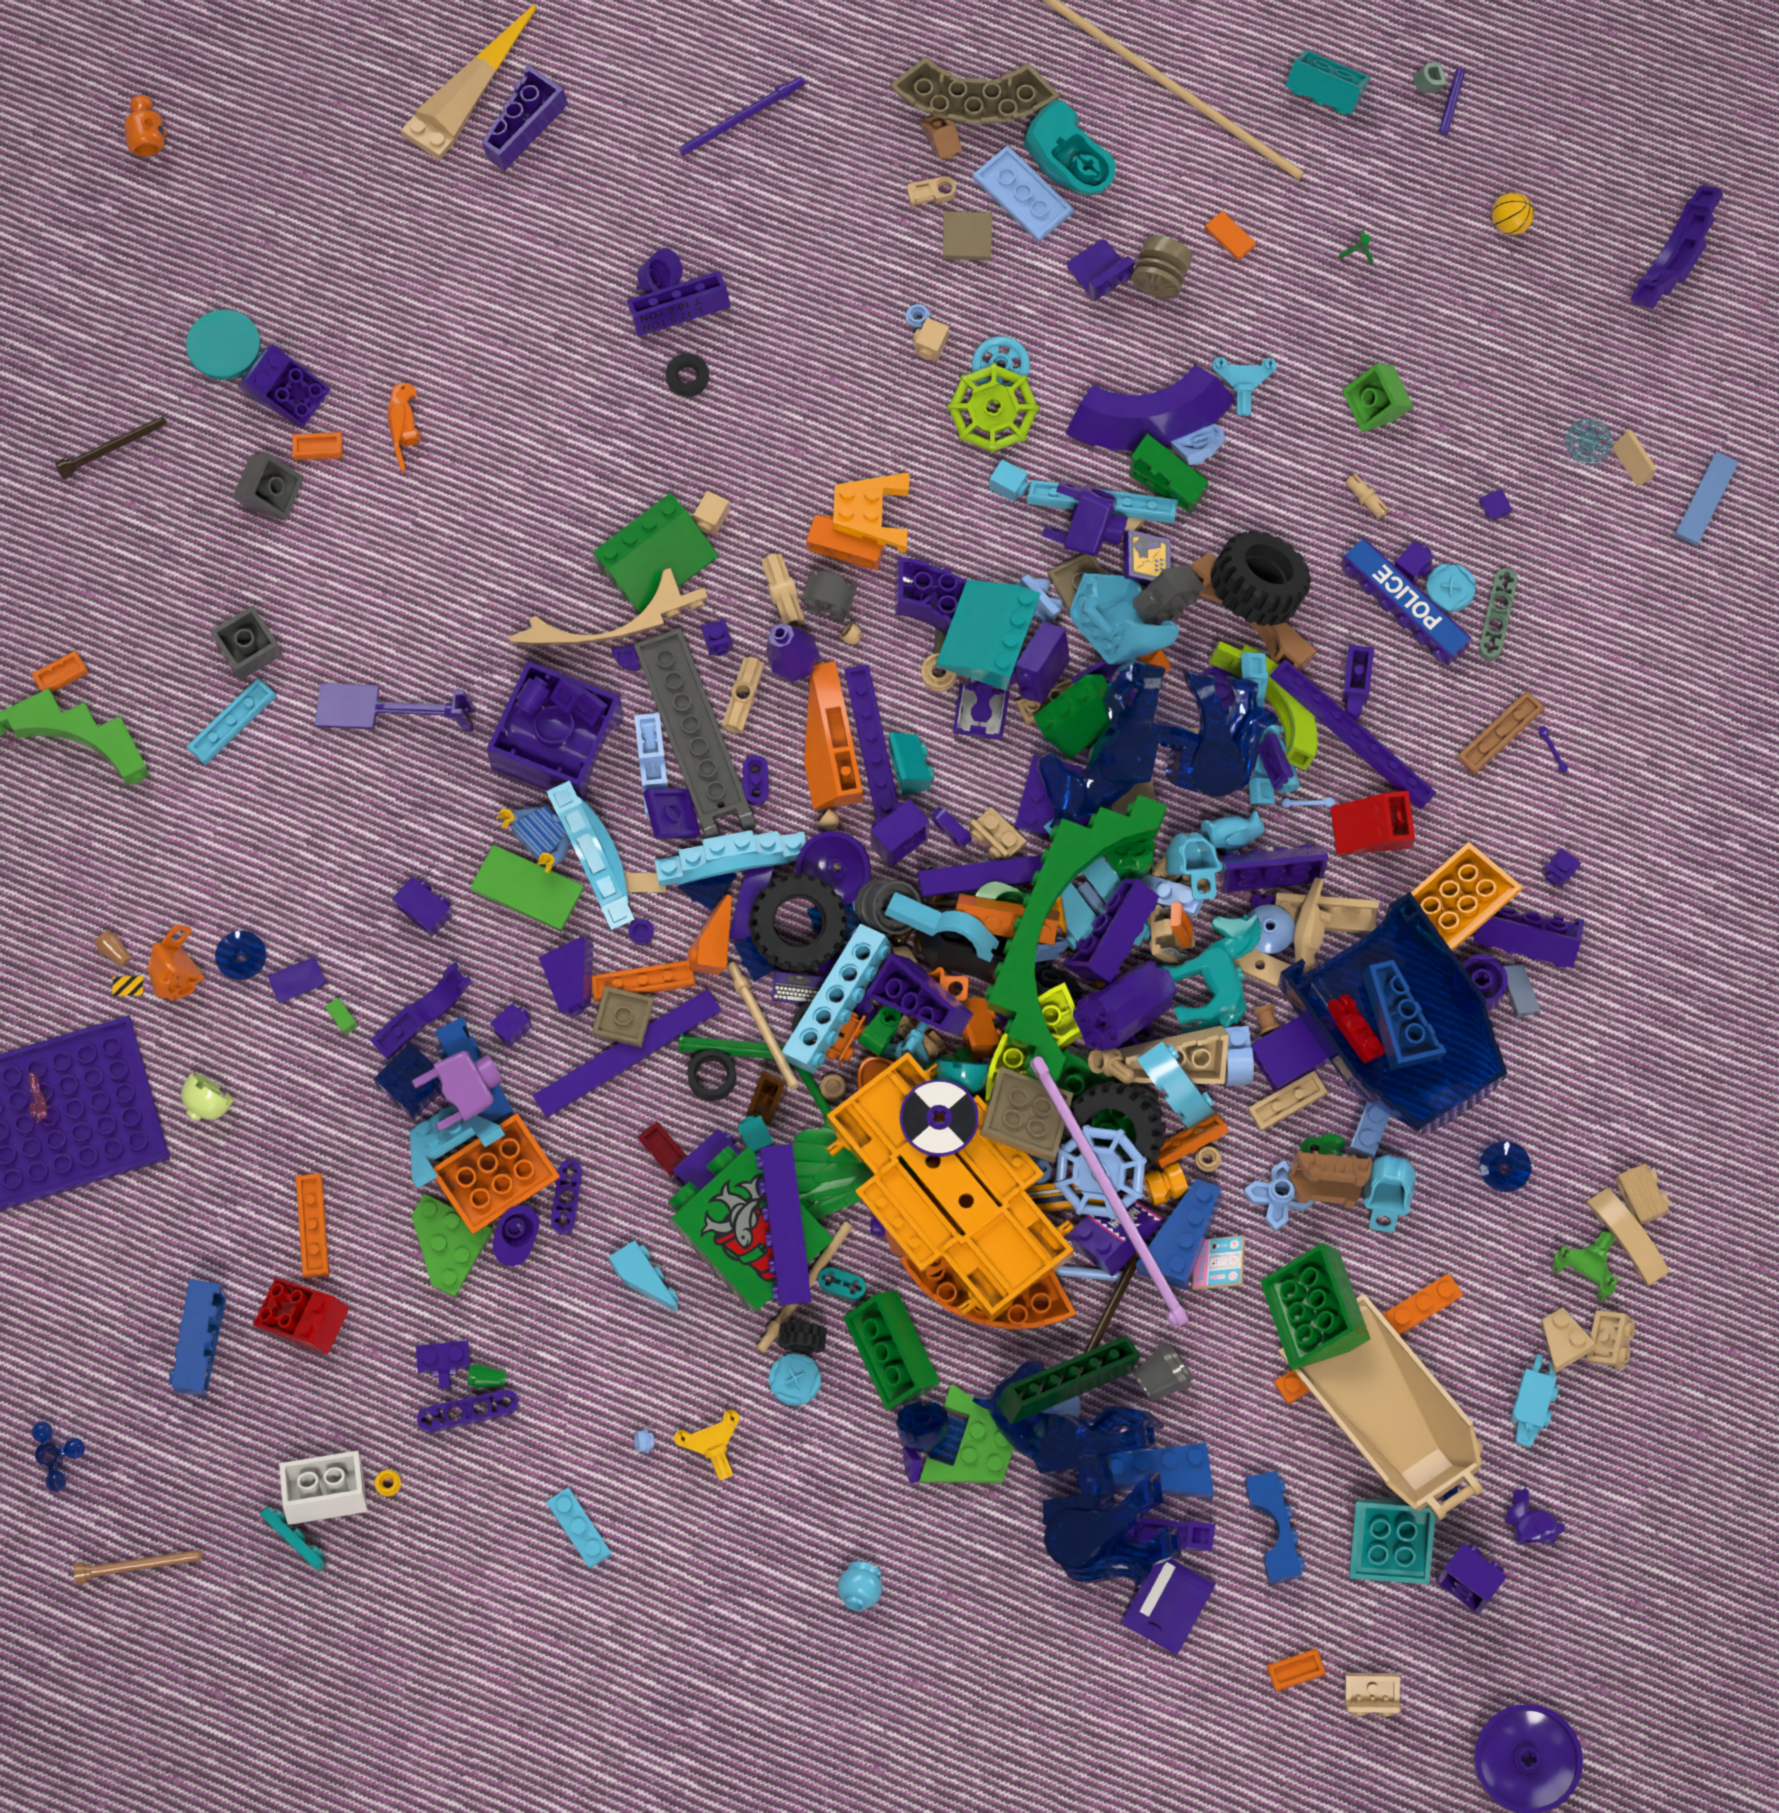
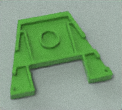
M951 1384L943 1409L969 1417L954 1466L927 1458L919 1482L1003 1483L1019 1432L958 1387Z

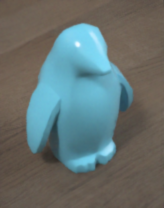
M1253 811L1248 819L1239 816H1227L1212 821L1204 820L1201 823L1200 834L1209 843H1212L1215 848H1223L1225 853L1238 852L1239 848L1247 846L1263 834L1264 824L1260 820L1257 811Z

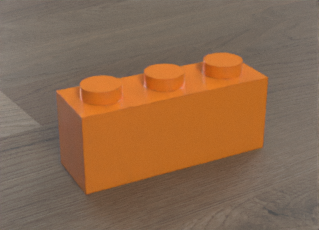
M815 515L806 540L807 551L878 571L886 546L879 545L877 540L865 536L861 539L832 529L833 517Z

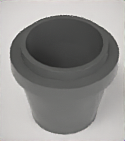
M1164 1342L1157 1346L1158 1349L1133 1372L1152 1402L1179 1390H1188L1192 1387L1190 1381L1194 1377L1171 1343L1167 1346Z

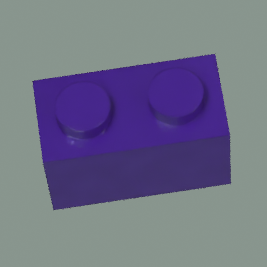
M411 877L392 898L394 907L429 936L433 937L453 916L450 909L451 904L443 896H435L431 892L432 888L424 880L417 881L414 877Z

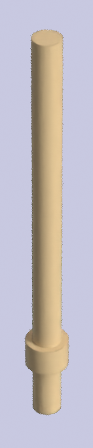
M736 962L729 963L727 969L734 980L733 986L736 992L741 994L785 1081H787L789 1089H797L799 1083L750 991L751 985L749 981L741 974Z
M844 1221L833 1237L834 1240L827 1245L809 1271L810 1288L853 1228L848 1222ZM799 1304L785 1306L776 1320L770 1322L766 1328V1334L756 1347L757 1350L765 1354L774 1339L779 1338L780 1324L788 1321Z

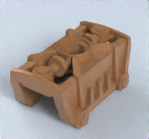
M1298 1150L1289 1168L1288 1180L1294 1186V1196L1299 1203H1307L1311 1200L1341 1203L1344 1207L1353 1208L1360 1197L1362 1186L1367 1183L1373 1165L1372 1158H1356V1155L1347 1157L1333 1154L1322 1155L1317 1151H1313V1154L1302 1153L1301 1150Z

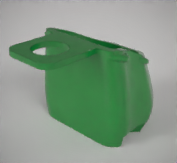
M1151 837L1124 845L1107 854L1106 861L1120 880L1125 878L1140 880L1150 874L1149 870L1155 863L1153 860L1156 849L1155 841Z

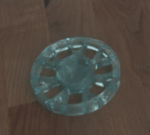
M1583 419L1577 421L1569 428L1566 435V447L1570 455L1576 460L1583 463H1596L1603 460L1609 454L1612 447V435L1603 423L1594 419ZM1589 424L1590 431L1583 432L1581 425ZM1597 427L1604 431L1599 436L1594 432ZM1575 431L1580 435V438L1576 439L1570 436L1571 433ZM1599 440H1608V446L1598 445ZM1579 444L1580 448L1574 451L1571 445ZM1598 449L1602 455L1596 457L1593 451ZM1583 450L1589 452L1588 458L1581 456Z

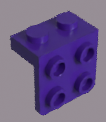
M1102 239L1068 261L1067 269L1091 299L1095 301L1107 295L1121 283L1128 281L1134 271V262L1129 256L1121 259L1111 245Z

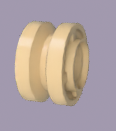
M937 653L929 656L923 662L921 669L922 679L930 690L944 692L955 684L957 674L945 670L946 674L943 677L937 678L933 676V671L939 668L935 666L940 654Z

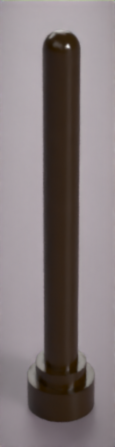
M159 417L72 460L70 458L66 460L64 458L55 462L57 470L62 479L65 480L73 476L72 473L76 472V468L165 426L166 419Z
M1137 1252L1126 1262L1127 1265L1084 1353L1099 1346L1134 1275L1136 1263L1140 1259Z

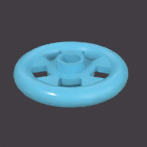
M1005 336L990 338L980 344L973 355L972 373L991 366L992 363L998 364L1003 362L1006 365L1005 369L1028 377L1030 371L1029 355L1022 344L1012 338ZM999 346L1009 347V354L998 353ZM986 352L993 355L989 363L982 361ZM1012 359H1020V368H1013ZM997 376L996 382L1005 387H1011L1014 384L1013 382L1003 383L1001 377ZM984 378L977 382L981 386L991 381Z

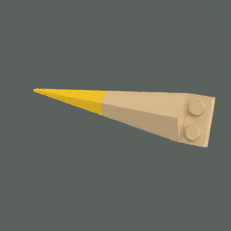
M536 4L532 5L415 111V115L401 129V136L440 160L456 142L494 74L536 11Z

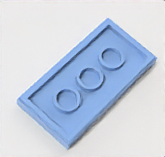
M1008 145L972 175V179L1038 243L1074 213V208Z

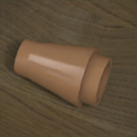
M109 929L102 933L94 942L97 946V951L117 963L120 967H123L132 958L115 932L112 933Z

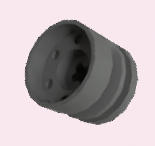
M874 879L864 884L858 891L855 899V913L862 925L879 933L903 934L913 927L885 915L894 893L897 892L921 903L917 891L910 884L897 880Z

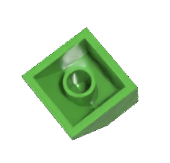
M1375 364L1342 390L1361 432H1366L1395 421L1414 407L1394 365Z

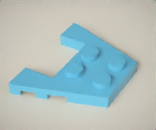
M454 1105L442 1109L432 1118L419 1123L417 1127L410 1130L412 1180L416 1187L420 1188L438 1177L430 1162L474 1135H477L481 1143L486 1147L505 1135L501 1127L476 1115L465 1123L461 1120L439 1132L435 1125L457 1113Z

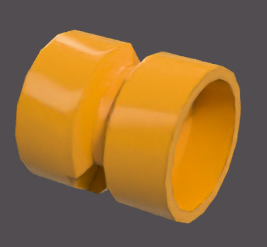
M1178 1163L1165 1167L1162 1173L1156 1170L1144 1174V1184L1153 1206L1168 1202L1169 1197L1173 1199L1184 1197L1188 1192L1184 1173Z

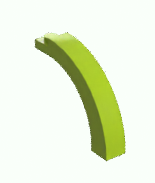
M1220 641L1211 654L1209 663L1242 678L1241 654L1261 652L1246 644L1239 650ZM1265 656L1266 670L1268 672L1265 698L1276 711L1283 726L1286 742L1285 755L1289 764L1306 771L1315 758L1317 751L1318 735L1314 715L1270 677L1271 673L1279 665Z

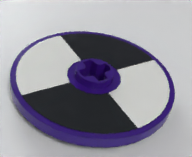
M930 1080L916 1086L906 1096L900 1110V1126L904 1137L913 1148L929 1156L944 1157L958 1153L971 1142L978 1127V1109L973 1097L961 1085L948 1080ZM935 1113H937L938 1115H941L942 1113L945 1114V1115H944V1121H945V1122H944V1123H941L940 1121H938V1122H936V1123L933 1122V1121L935 1120L934 1114H935Z

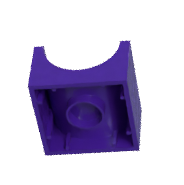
M527 661L486 748L491 769L545 791L570 780L577 796L586 802L590 777L602 745L615 725L620 727L624 719L620 696ZM537 676L549 684L546 689L550 690V693L539 711H535L533 715H530L515 704L518 701L517 696L528 678L534 680ZM564 678L581 686L608 705L597 725L591 727L574 711L567 714L550 699L560 679Z

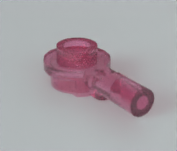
M31 1073L28 1075L30 1092L33 1095V1102L29 1103L30 1118H35L37 1123L41 1122L42 1119H47V1108L43 1091L40 1092L38 1074Z

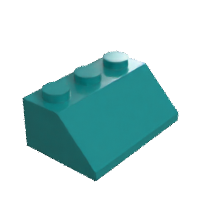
M1306 49L1294 61L1285 87L1289 88L1295 95H1306L1319 105L1327 104L1334 107L1336 112L1347 115L1352 114L1356 110L1371 77Z

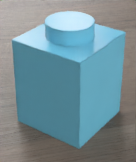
M1002 459L990 477L989 489L1015 502L1019 495L1024 496L1029 487V483H1027L1028 473Z

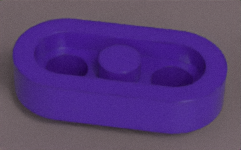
M759 755L749 756L743 763L744 795L747 803L753 806L764 804L769 797L768 764ZM754 767L760 769L758 773L751 772ZM754 791H759L761 795L759 797L752 796V793Z

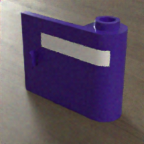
M1160 1552L1158 1556L1152 1554L1145 1567L1149 1572L1121 1624L1178 1655L1216 1583Z

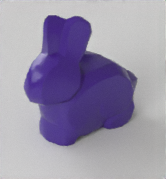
M1527 1488L1515 1490L1513 1493L1514 1505L1508 1509L1504 1518L1506 1524L1514 1525V1532L1516 1534L1515 1544L1555 1543L1557 1535L1565 1531V1524L1557 1522L1551 1514L1544 1510L1530 1511L1528 1509L1529 1490Z

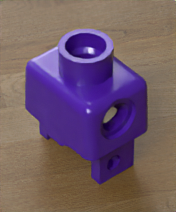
M1061 480L1056 492L1079 500L1074 505L1071 514L1072 523L1069 532L1046 525L1042 536L1065 544L1064 549L1090 556H1096L1104 542L1119 546L1128 518L1113 514L1117 498L1112 494L1087 484L1082 488Z

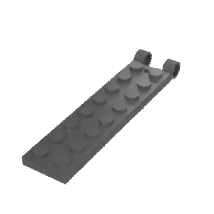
M681 628L635 643L634 648L689 791L705 838L719 836L714 819L734 812L738 814L743 831L756 828L753 815ZM720 803L725 805V807L721 809L717 806Z

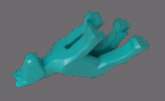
M1257 913L1251 917L1244 915L1242 918L1215 917L1211 922L1213 930L1222 934L1225 937L1224 939L1210 945L1198 957L1188 960L1182 965H1157L1159 969L1165 968L1170 972L1174 983L1186 978L1202 975L1213 995V999L1206 1006L1200 1008H1185L1181 1005L1173 1007L1180 1026L1193 1022H1202L1195 1027L1181 1028L1182 1034L1217 1026L1230 1028L1233 1023L1237 1024L1245 1014L1247 1005L1241 984L1245 978L1241 967H1235L1234 961L1243 958L1245 954L1251 953L1253 951L1252 948L1259 944L1258 941L1261 939L1259 935L1262 933V928L1260 927L1261 922L1258 921Z

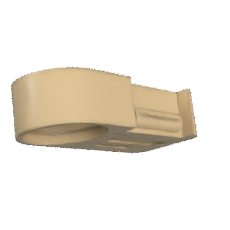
M944 176L908 184L907 195L911 208H915L917 204L935 201L937 204L952 200L956 195L955 181L950 177ZM943 184H948L951 186L952 191L948 194H943L938 188Z

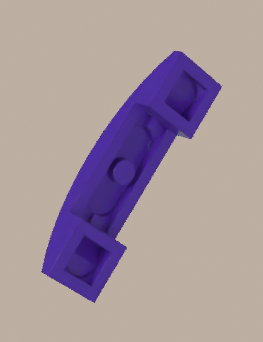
M776 865L746 870L729 939L753 944L750 938V929L748 928L750 909L760 891L770 883Z
M1109 1512L1106 1539L1164 1549L1212 1551L1215 1524L1194 1521L1185 1523L1136 1517L1134 1514Z

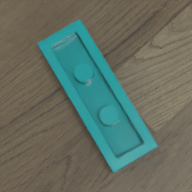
M266 1507L260 1513L261 1517L318 1573L326 1567L322 1560L325 1555L315 1545L309 1548L303 1542L306 1537L296 1527L291 1530L285 1524L287 1521L286 1517L278 1509L272 1512Z

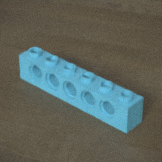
M862 924L858 926L783 1048L782 1054L789 1063L812 1074L815 1073L817 1068L822 1066L827 1051L837 1042L840 1030L843 1025L849 1022L852 1011L856 1004L863 999L868 984L876 978L879 966L890 955L892 945L886 935ZM870 954L868 958L861 960L864 955ZM856 976L854 980L848 981L850 977ZM843 997L840 1002L835 1003L836 999ZM830 1018L827 1023L822 1024L825 1019ZM817 1040L815 1044L808 1046L811 1041Z

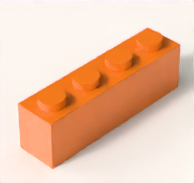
M959 894L956 911L972 915L994 935L1014 938L1016 933L1013 930L1015 921L1018 916H1023L1025 908H1022L1020 904ZM1051 910L1044 923L1039 943L1054 945L1060 916L1059 911Z

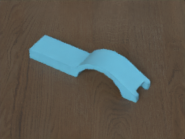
M1064 811L1043 826L1050 836L1054 826H1059L1062 818L1071 821ZM1103 857L1097 859L1081 872L1096 889L1105 904L1122 883Z
M897 892L894 893L885 912V915L931 936L941 931H953L962 934L973 943L977 950V957L988 962L993 957L991 953L992 948L997 949L999 941L972 915L960 911L941 913Z

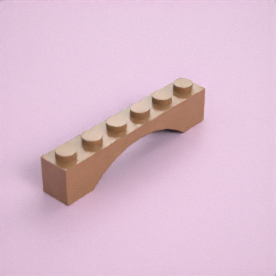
M1209 552L1193 562L1190 567L1205 587L1199 596L1222 604L1223 601L1217 598L1215 589L1212 587L1210 574L1216 558ZM1257 622L1249 623L1260 635L1269 651L1271 660L1277 665H1280L1286 659L1301 672L1307 668L1317 653L1286 622L1269 626V624L1261 626L1257 625Z

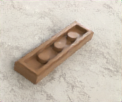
M1526 691L1472 741L1456 759L1475 776L1544 711L1545 707Z

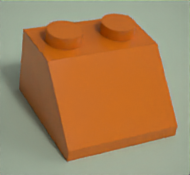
M967 998L966 1001L961 1003L973 1013V1016L963 1030L962 1036L967 1050L977 1060L995 1054L1002 1038L1000 1028L995 1029L992 1021L996 1019L995 1013L987 1009L988 1005L985 998Z

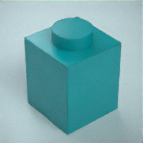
M754 1116L747 1117L737 1126L738 1134L745 1149L749 1147L755 1154H759L761 1147L774 1146V1142L761 1116L756 1118Z

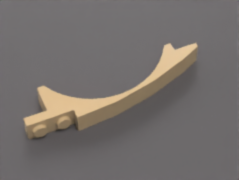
M671 568L663 570L658 590L647 608L633 621L621 628L597 635H578L553 628L535 616L529 618L532 626L531 629L511 635L509 639L511 644L527 646L582 645L622 639L664 627L662 616L666 615L668 619L680 615V610L690 607L691 610L700 608L705 605L704 601L708 600L705 588L681 596Z

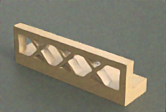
M1276 893L1274 905L1286 910L1296 926L1302 905L1308 895ZM1319 897V910L1332 914L1330 922L1325 925V931L1375 935L1379 901Z

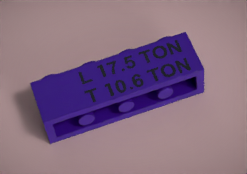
M720 271L627 300L631 319L638 337L731 307L727 288Z

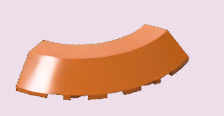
M908 1256L899 1258L910 1277L932 1300L957 1316L978 1324L1004 1329H1030L1055 1324L1076 1315L1055 1273L1049 1271L1012 1301V1306L992 1322L976 1306L963 1316L957 1307L969 1299L966 1290L958 1282V1276L949 1265L933 1275H928L925 1270L921 1273ZM941 1258L934 1262L931 1267L939 1265Z

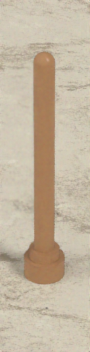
M199 1550L96 1566L85 1564V1562L74 1563V1579L76 1585L85 1584L87 1580H92V1577L199 1561L202 1559L203 1554Z

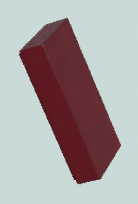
M658 1121L637 1137L638 1141L669 1177L673 1176V1169L688 1157Z

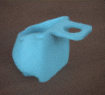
M1193 832L1189 835L1176 834L1165 853L1166 873L1168 875H1190L1192 897L1195 900L1214 898L1217 894L1215 872L1223 869V864L1217 859L1215 846L1198 832ZM1200 879H1207L1210 883V890L1205 894L1200 893L1197 889V883Z
M1384 1155L1372 1162L1370 1177L1364 1185V1205L1372 1210L1369 1227L1373 1230L1391 1233L1395 1230L1398 1215H1406L1411 1210L1410 1205L1414 1195L1416 1172L1407 1159ZM1379 1216H1386L1390 1218L1391 1223L1382 1226L1376 1222V1219Z

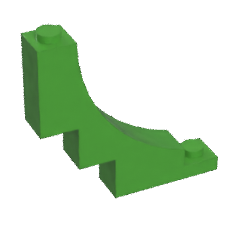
M49 688L0 712V736L12 728L17 739L32 736H49L80 743L104 757L121 775L127 786L138 784L146 776L150 775L120 716L97 727L85 702L61 713Z

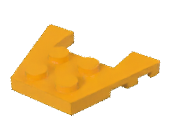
M910 473L836 484L834 488L832 529L861 539L865 536L877 540L879 545L886 546V544L897 547V551L906 553L908 529L882 527L883 494L908 496Z

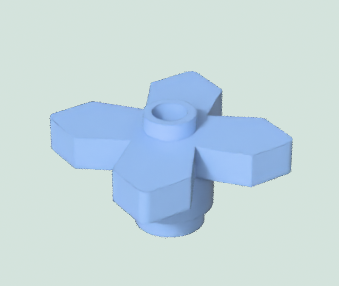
M1285 1161L1272 1168L1270 1184L1254 1181L1243 1192L1251 1204L1269 1205L1265 1221L1275 1232L1287 1224L1288 1208L1304 1212L1315 1202L1309 1200L1307 1203H1299L1296 1200L1294 1186L1288 1180L1290 1167Z

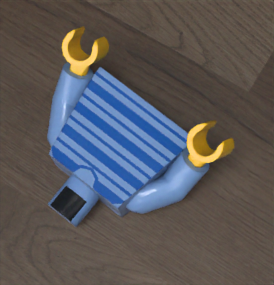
M547 806L515 811L502 809L497 815L496 819H504L501 824L503 829H506L510 823L513 824L511 826L513 835L538 861L537 866L541 864L545 868V872H550L552 866L566 858L571 843L557 813L554 814Z

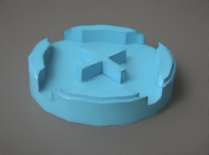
M1443 564L1436 567L1429 574L1426 583V595L1442 611L1459 612L1467 608L1473 601L1476 591L1475 579L1471 572L1461 565Z
M791 1353L783 1356L781 1359L779 1358L773 1364L769 1374V1385L771 1392L778 1401L790 1406H800L807 1404L817 1395L821 1385V1374L816 1363L804 1354Z

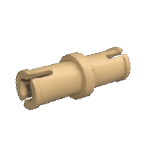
M1357 473L1353 474L1345 482V485L1359 498L1358 502L1361 505L1365 504L1378 520L1390 510L1377 497L1376 491L1373 488H1369Z

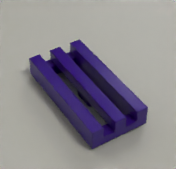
M1268 734L1256 749L1273 789L1281 790L1283 788L1282 784H1287L1288 778H1292L1294 773L1277 735Z

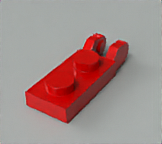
M1344 994L1340 996L1339 1000L1333 999L1329 1001L1327 1007L1335 1019L1338 1028L1362 1062L1366 1064L1383 1056L1385 1050L1360 1012L1356 1010V1003L1351 999L1352 997Z

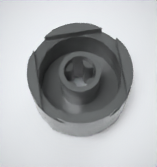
M810 571L801 602L807 606L806 611L811 614L820 615L822 611L829 613L830 618L834 620L844 621L845 617L849 616L858 587L857 584L851 581V584L848 585L844 583L845 577L830 572L818 571L817 575H815L813 571Z

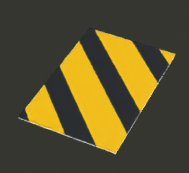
M143 976L113 977L112 996L143 995Z

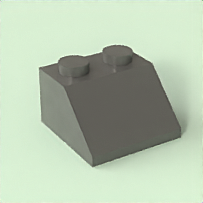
M268 453L250 455L233 499L252 511L284 521L287 520L304 477Z

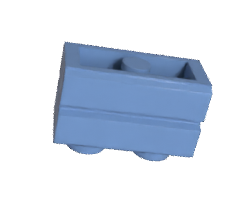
M1371 1100L1367 1101L1348 1154L1356 1155L1357 1158L1362 1159L1370 1157L1373 1162L1392 1111L1390 1107Z

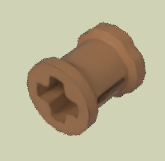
M1274 1004L1261 1006L1253 1011V1015L1257 1017L1261 1027V1037L1282 1027L1281 1024H1278L1275 1017Z

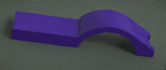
M456 962L444 971L442 979L435 988L419 1001L408 1004L370 1040L386 1059L390 1060L426 1025L445 1014L471 984V978H465L457 970L459 965Z

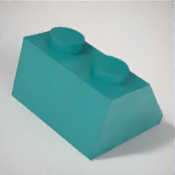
M889 733V753L901 796L930 790L931 780L935 779L932 766L926 765L925 757H928L925 742L920 743L918 735Z

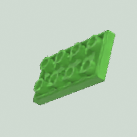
M493 844L470 890L562 932L584 890V886L553 871L547 873L544 871V867L537 866V864Z

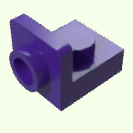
M725 619L701 625L709 656H722L733 650L732 639L729 635Z
M1560 848L1552 860L1544 866L1542 874L1551 885H1558L1560 888H1563L1580 867L1581 862Z

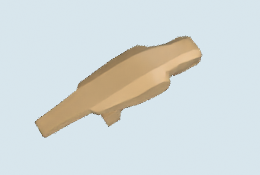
M1317 877L1314 879L1308 896L1302 905L1293 933L1295 967L1300 972L1309 975L1313 974L1317 969L1318 960L1315 959L1314 954L1323 942L1325 925L1330 922L1332 914L1319 910L1318 901L1324 879Z

